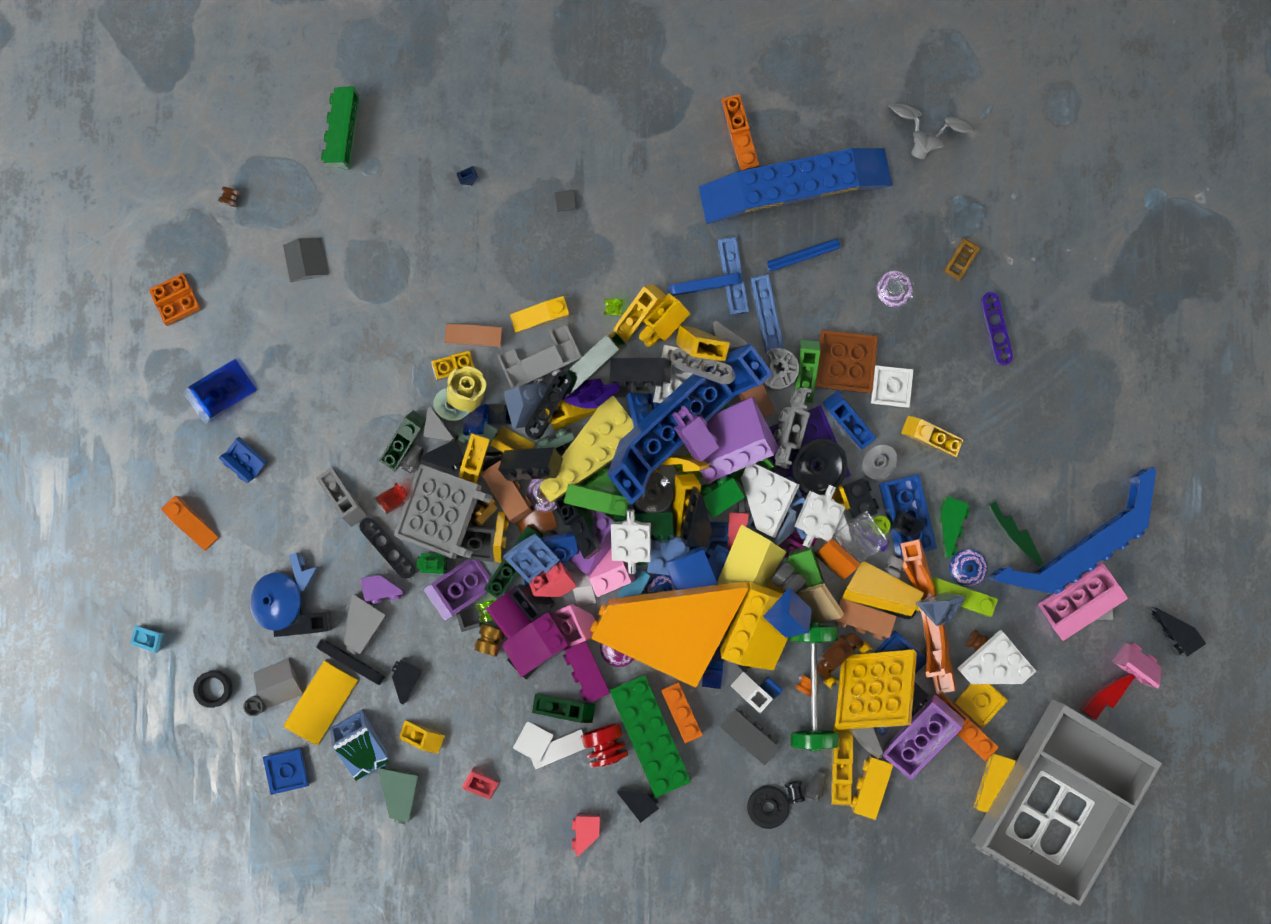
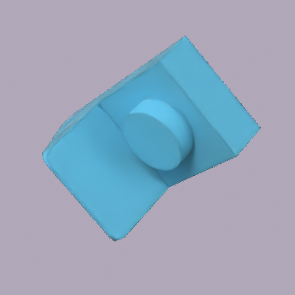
M135 625L130 644L158 653L161 650L165 632L154 631Z

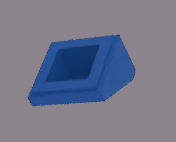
M769 677L760 684V687L773 699L783 692V689Z

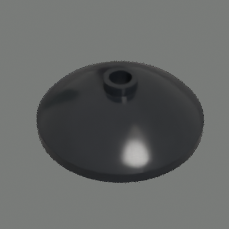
M817 438L810 440L800 447L793 459V478L804 492L809 493L811 491L818 495H825L829 485L837 489L843 482L848 468L846 454L839 444L830 439ZM817 461V465L813 467V463Z

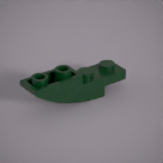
M527 525L512 548L517 545V542L523 541L534 534L539 538L543 537V534ZM504 558L484 587V590L497 599L500 598L518 572Z

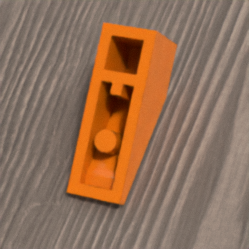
M174 496L161 508L168 518L204 551L219 538L180 496Z

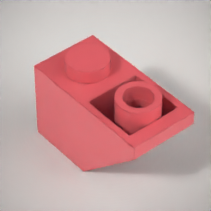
M561 561L554 565L547 573L543 572L534 577L529 583L534 596L561 597L577 587L572 574Z
M577 814L576 819H573L572 831H576V838H572V850H575V856L583 853L599 837L600 814Z

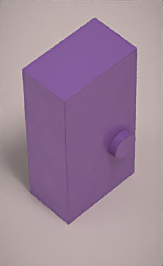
M934 694L912 717L911 725H904L884 746L883 757L907 778L912 780L963 728L964 719Z

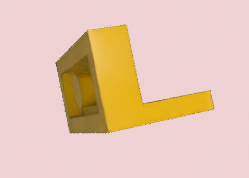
M502 426L495 439L493 438L490 446L504 453L505 450L533 449L535 444Z

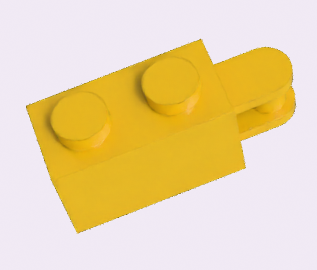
M668 293L643 320L647 326L639 334V339L644 341L647 347L653 346L659 338L666 341L691 313L679 300Z

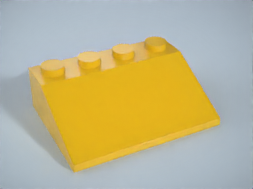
M749 581V589L732 620L720 648L721 658L738 665L774 671L788 637L785 638L763 616L783 594Z

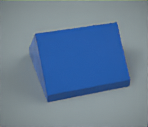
M789 588L763 617L787 638L809 633L812 609Z

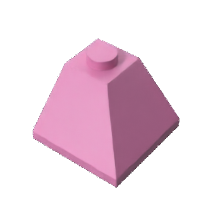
M574 604L550 613L570 647L591 638L592 631H590V628L595 620L592 614Z

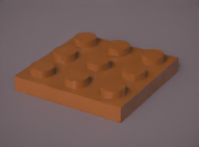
M820 330V356L815 388L872 393L878 336Z

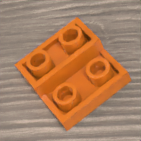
M184 273L149 289L154 304L158 308L166 326L201 310Z
M832 538L815 552L816 557L842 580L853 573L860 565Z

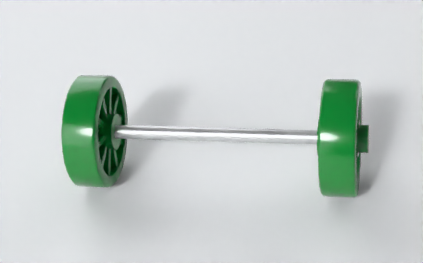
M810 622L809 633L791 636L789 640L811 643L812 730L793 731L790 733L792 748L821 751V749L838 748L839 733L836 731L818 730L817 643L837 641L838 627L819 625V622Z

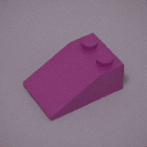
M548 612L501 644L521 677L570 647L553 617Z

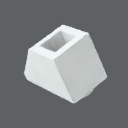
M744 672L730 685L759 713L773 700L769 694Z

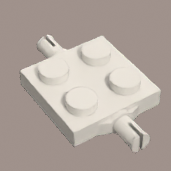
M829 485L825 495H818L809 491L794 527L803 530L807 534L802 545L810 548L814 537L822 538L826 541L832 538L845 509V506L836 503L832 499L836 487Z
M627 509L626 521L611 523L612 561L628 562V573L631 574L632 572L634 574L636 573L637 562L651 561V523L635 521V510Z

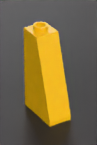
M679 325L675 344L692 357L726 361L730 342L698 328Z
M862 560L842 598L912 616L915 610L919 612L920 607L916 602L921 601L924 593Z

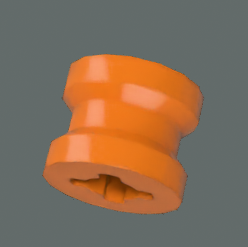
M802 674L800 677L801 681L795 688L811 697V679Z

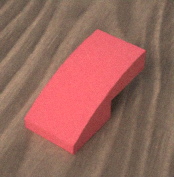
M729 513L727 542L729 550H731L740 526H747L749 514Z

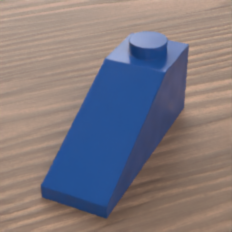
M836 391L823 402L831 415L861 450L876 439V436L839 391Z

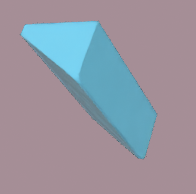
M636 567V573H634L636 581L623 586L617 598L640 595L651 575Z

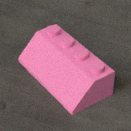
M1103 562L1098 564L1092 571L1081 575L1082 577L1078 581L1066 585L1062 592L1054 593L1038 604L1062 641L1128 599Z

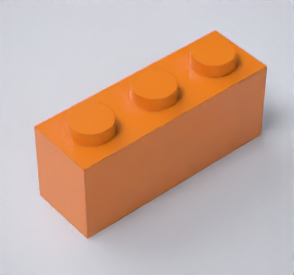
M679 681L661 688V692L685 744L703 736Z

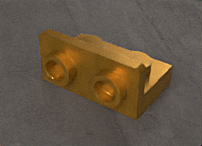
M493 498L490 503L477 499L481 507H478L471 515L473 518L470 522L474 526L482 525L498 509Z

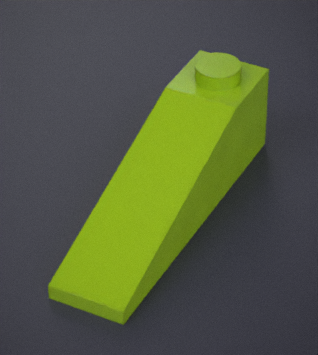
M932 577L937 595L945 592L961 595L965 600L960 607L992 617L998 601L997 598Z

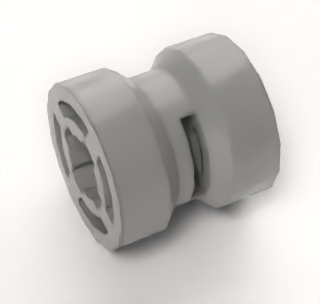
M890 555L889 565L884 569V572L901 580L904 560Z

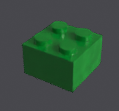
M729 474L716 479L709 485L707 483L702 485L700 490L707 513L712 518L745 498L739 486Z

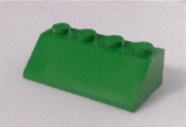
M353 86L334 88V92L330 94L329 104L332 106L331 112L327 113L329 127L328 131L324 133L326 148L322 150L321 161H324L323 163L326 167L349 170L359 94Z

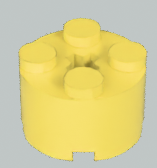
M470 366L453 370L447 382V403L461 411H475L483 402L486 380L483 378V374L478 369Z

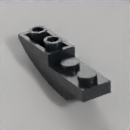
M564 494L555 500V504L564 525H570L583 558L590 559L602 549L596 537L600 532L588 509L564 503L566 495Z

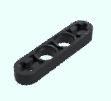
M561 371L556 374L528 421L525 432L530 439L538 440L543 436L571 389L573 379L568 372ZM566 377L568 381L567 384L563 383L561 385L560 379H564ZM555 386H557L558 388L560 387L563 390V392L555 388ZM552 393L559 394V399L556 402L549 401V396ZM543 409L549 410V416L545 419L539 417V413ZM538 419V421H540L541 423H544V424H543V425H541L540 423L538 424L535 420ZM536 426H537V429L539 430V432H538V433H535V432H534V433L532 434V432L530 431V429H531V428H536Z
M363 519L359 525L362 534L400 577L405 579L412 577L415 574L413 563L374 519ZM365 522H372V529L375 532L377 531V529H379L380 531L379 533L375 534L372 539L370 535H373V533L370 530H364V528L366 527ZM381 535L387 541L383 547L376 544V538ZM391 550H396L399 553V558L396 561H391L388 557ZM402 558L405 559L402 562L403 565L411 567L409 575L407 573L402 574L403 568L400 565L398 567L395 566Z
M320 639L317 649L370 681L381 685L385 678L383 674L324 639Z

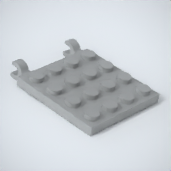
M419 464L394 536L452 559H456L457 555L471 559L473 551L460 547L477 499L490 503L493 496L480 492L481 485Z

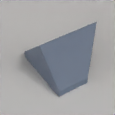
M945 592L916 602V604L937 627L953 620L965 598L961 595Z

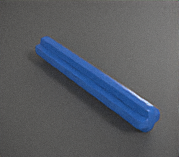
M836 238L767 262L769 271H774L840 248V242Z

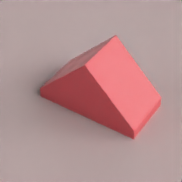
M473 768L462 788L490 800L499 782Z

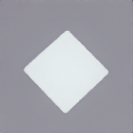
M527 722L513 749L540 762L553 738V734Z

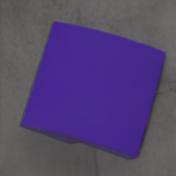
M601 378L588 380L564 400L566 403L580 408H598L618 392L620 388L617 383L604 385Z

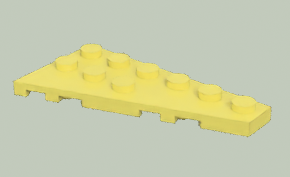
M611 396L599 406L562 455L563 460L557 478L544 479L539 486V489L550 503L566 494L568 484L579 485L612 462L619 441L634 428L632 419L614 396Z

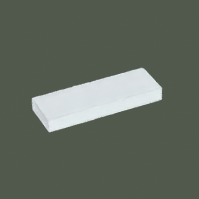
M582 729L551 741L540 762L531 758L535 770L586 749L581 739V735L584 734Z

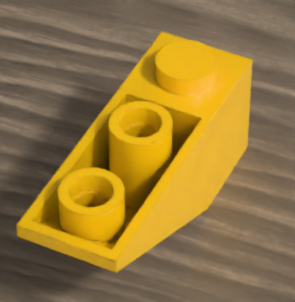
M563 400L551 421L553 430L556 431L589 417L598 408H580L570 405ZM545 409L547 416H549V410Z
M911 416L907 417L901 434L954 457H957L964 440L927 421Z

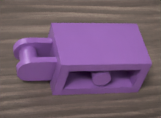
M682 406L678 413L674 412L672 414L678 423L674 429L694 459L702 462L719 448L716 443V436L708 431L706 428L707 422L703 417L691 414L685 406Z

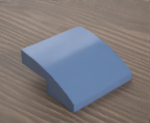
M536 534L526 538L503 556L528 583L542 571L547 573L559 561L558 557Z

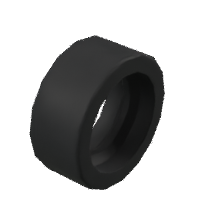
M220 671L203 673L194 683V697L204 707L215 708L221 706L229 700L232 694L231 681L226 674ZM209 678H216L223 684L224 693L218 700H208L202 694V685Z

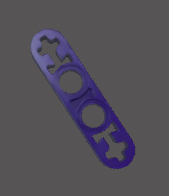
M988 292L981 298V306L994 359L997 364L1004 366L1012 361L1013 353L999 297L993 292ZM988 296L995 300L992 303L993 309L997 308L998 311L987 312V310L991 309L990 304L985 302ZM993 314L1000 318V322L997 325L990 323L989 318ZM996 333L1003 334V343L995 342L994 336ZM1006 344L1007 348H1003L1004 354H1008L1006 362L1003 359H999L1002 352L1001 349L997 350L996 347Z

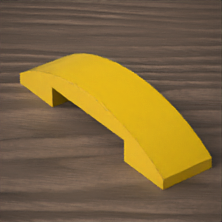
M684 455L669 456L660 465L682 464L683 472L709 468L708 463ZM657 467L652 473L659 472V467Z

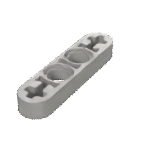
M676 349L670 355L674 367L725 385L730 384L735 379V373L728 364L712 359L692 357L683 349ZM694 361H699L698 365L691 367ZM714 366L711 372H706L708 367Z

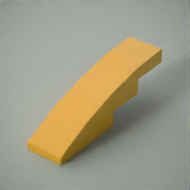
M471 433L458 478L478 484L490 439Z
M834 724L833 731L839 733V747L832 749L831 805L850 806L853 735L849 729L838 730Z

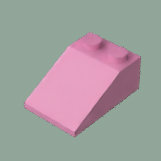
M611 549L588 576L597 597L636 581L635 575L632 572L631 574L628 573V562L612 561Z
M1125 643L1112 662L1127 673L1134 675L1135 679L1143 685L1158 689L1161 679V666L1157 664L1158 660L1150 654L1148 656L1141 652L1143 649L1137 644Z

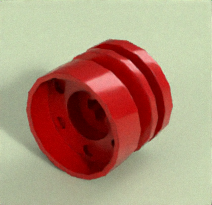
M619 723L603 726L581 735L584 748H594V751L587 754V758L596 757V759L589 762L590 767L608 766L619 762L622 758L629 755L627 750L618 751V749L626 746L625 742L616 743L615 741L622 736Z

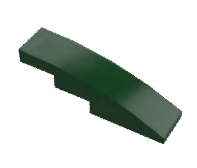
M996 501L987 504L986 507L994 521L1009 541L1037 566L1043 565L1044 563L1027 529L1019 531L1011 515L1003 517Z

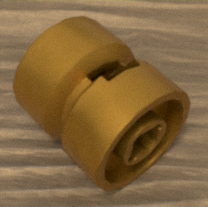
M482 623L478 633L480 638L476 639L473 649L497 657L500 649L498 642L502 641L504 633L500 628Z

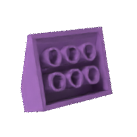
M753 397L717 412L707 421L706 428L716 436V443L719 448L703 460L709 464V468L700 471L706 483H709L768 458L779 449Z

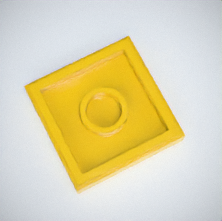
M970 683L953 703L983 729L1008 700L991 684Z

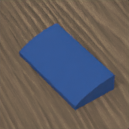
M919 474L880 483L879 487L886 515L891 524L890 532L897 558H903L900 543L920 540L924 552L938 549ZM897 511H904L915 519H919L924 525V529L912 537H905L891 527Z
M697 547L665 562L676 590L718 585L706 554L701 547Z

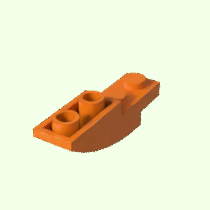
M740 94L721 99L740 171L760 167Z
M941 693L938 697L964 719L963 728L957 735L986 762L999 747Z

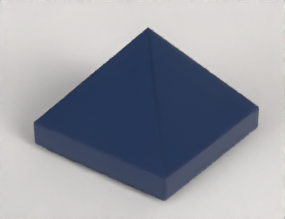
M474 166L456 173L462 185L472 186L478 178Z

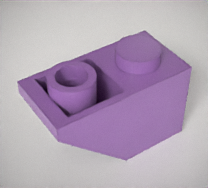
M383 575L361 579L364 600L370 601V604L382 602L381 598L389 597V601L401 599L400 595L405 594L404 589Z

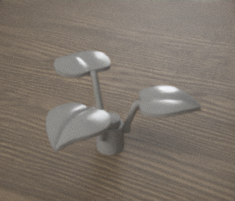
M903 103L888 105V108L890 107L899 116L915 120L916 125L913 132L915 137L913 142H915L911 154L919 159H925L929 151L944 146L943 141L939 137L948 127L963 133H974L976 131L964 120L949 116L945 118L946 124L936 136L919 131V117L922 114L918 109Z

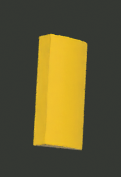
M324 660L283 727L318 746L357 684L358 679L328 660Z

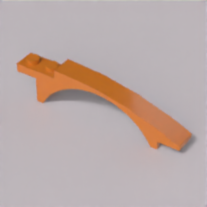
M920 540L900 543L904 558L903 568L913 587L924 593L921 600L936 596L935 586ZM921 610L927 648L926 677H933L936 694L956 691L945 625L936 627Z

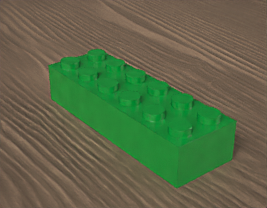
M642 674L610 688L611 696L655 798L691 783L646 675Z

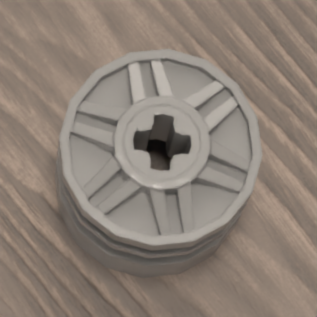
M776 348L769 350L763 355V361L773 373L763 382L764 387L775 391L789 387L795 381L799 372V364L793 353L786 349ZM778 364H780L781 369H783V371H780L779 374H777L776 369L773 368L774 366L776 367Z

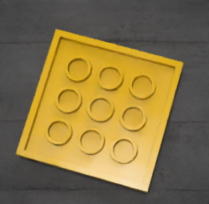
M913 649L850 655L841 664L835 727L838 730L911 725L917 652Z

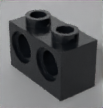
M864 478L842 486L854 522L878 514L877 509H879L876 499H872L870 495L872 489L868 480L865 481ZM855 485H859L862 488V493L859 496H855L852 492V488ZM862 503L869 505V511L866 514L860 511Z

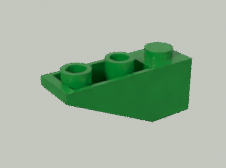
M948 496L944 497L938 514L945 558H951L952 555L956 554L958 548L956 541L958 537L962 536L964 530L962 526L963 520H967L970 513L969 503Z

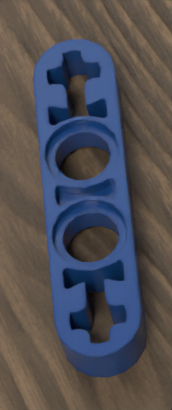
M737 273L667 286L669 294L677 296L742 284L741 274Z

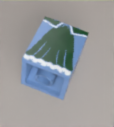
M363 709L329 729L332 747L355 781L367 777L370 772L384 767L389 762L388 753Z

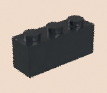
M611 358L609 381L617 383L620 387H627L628 383H634V386L645 387V384H651L653 387H663V384H670L671 360L666 358Z
M554 447L505 450L498 470L507 481L557 478L563 458Z

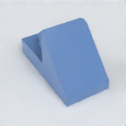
M300 553L290 554L289 558L300 592L306 591L319 567L304 571L306 563L303 555L300 556Z

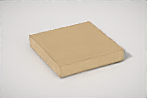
M824 583L796 592L812 609L811 622L823 623L842 618L844 615Z

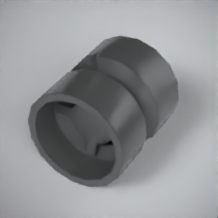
M787 561L770 578L778 587L783 586L782 591L784 593L789 588L796 593L807 579L799 572L794 573L795 568Z

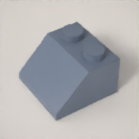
M546 382L519 386L503 392L513 429L526 427L548 389ZM545 409L539 413V417L544 419L546 415Z

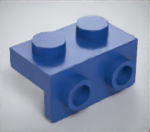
M240 437L236 438L228 450L219 457L227 468H230L237 474L240 480L246 483L255 479L267 464V461Z

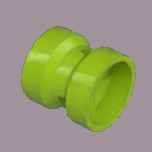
M876 516L869 523L870 530L876 535L886 534L890 530V521L885 516Z

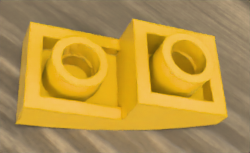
M470 351L431 361L436 380L449 377L450 373L455 369L458 370L464 366L474 367Z

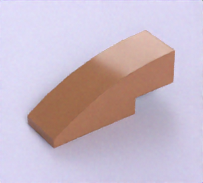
M446 324L444 343L501 348L503 328Z

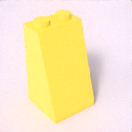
M741 525L717 584L742 581L749 583L750 581L766 587L785 556L786 551L765 537Z

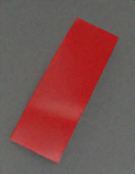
M1127 673L1106 683L1095 691L1079 710L1092 719L1097 720L1106 705L1114 709L1135 676Z

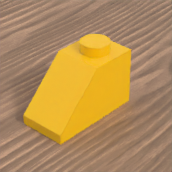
M408 720L404 721L399 735V739L412 746L436 754L439 753L445 737L435 730Z

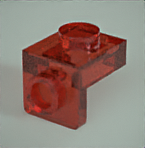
M395 483L391 489L378 495L376 501L386 515L405 504L407 493L402 486L399 487Z

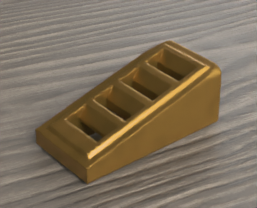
M963 237L943 271L961 280L980 247ZM964 245L973 250L972 253L963 248ZM962 252L969 256V258L965 259L959 253ZM955 259H959L960 261L964 262L965 265L962 266L958 264L957 262H955ZM952 265H954L955 267L959 268L961 271H960V273H958V272H956L955 270L951 269L950 267H951Z

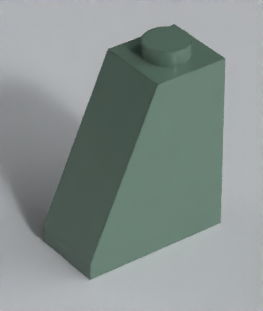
M388 767L380 768L379 775L389 818L394 819L395 823L405 824V821L409 822L411 819L420 774Z

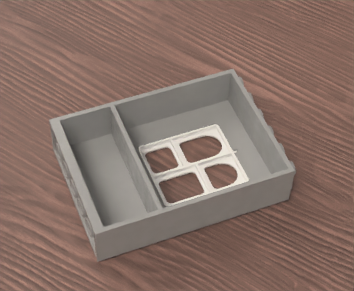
M1051 700L971 841L976 844L975 848L993 858L1003 866L1010 868L1015 873L1027 878L1032 883L1059 897L1071 906L1073 903L1081 906L1162 763L1065 704ZM1042 776L1047 777L1060 786L1059 792L1046 813H1041L1027 804L1028 798ZM1068 792H1072L1086 801V806L1076 821L1063 815L1058 810ZM1023 811L1040 821L1036 832L1028 839L1019 838L1014 832L1015 821ZM1057 819L1070 827L1071 832L1060 851L1049 855L1042 850L1040 841L1051 820Z

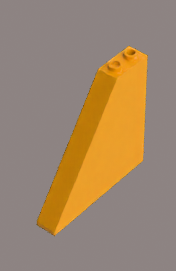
M742 581L609 599L606 605L602 604L598 613L600 615L598 621L594 620L591 625V639L696 688L749 589L748 582Z

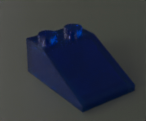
M234 359L188 386L183 394L206 425L256 392L257 389L237 360Z

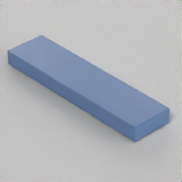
M737 237L719 239L717 242L723 276L740 273L742 284L725 287L730 315L748 313L749 306Z
M769 274L752 277L750 282L765 353L776 348L784 349Z

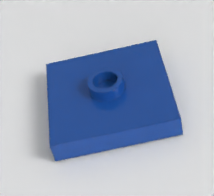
M301 748L263 756L271 795L309 786Z

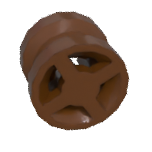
M223 186V193L219 197L218 202L237 207L236 200L240 197L241 192Z
M974 629L969 635L965 646L974 648L976 652L988 641L989 637L979 634Z

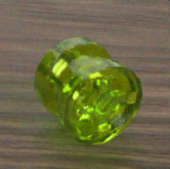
M604 299L606 309L603 311V315L622 316L621 306L623 305V300Z

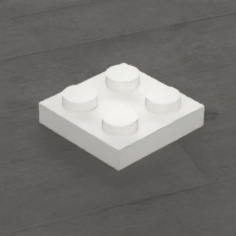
M875 365L870 404L909 408L913 369Z

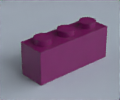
M587 641L567 648L565 650L566 654L563 657L566 664H571L574 670L571 674L575 683L579 682L582 687L579 691L583 700H588L591 703L610 694Z

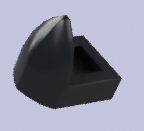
M897 511L891 528L905 537H912L919 534L924 529V525L919 519H915L904 511Z

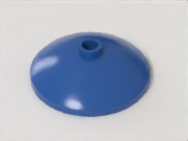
M270 573L263 576L255 584L251 593L250 607L256 622L265 629L277 631L289 627L296 620L301 608V593L297 583L290 576L283 573Z

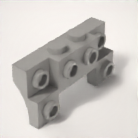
M567 324L549 332L555 345L520 361L515 349L497 356L511 389L533 382L535 384L541 383L546 380V376L550 374L556 376L557 373L563 371L562 369L565 366L582 358Z
M797 388L790 400L791 407L783 408L779 414L778 428L773 435L779 446L775 454L776 466L784 469L790 468L792 462L788 460L791 450H799L810 414L803 411V409H807L804 402L805 398L810 396L808 394L812 391L810 389Z

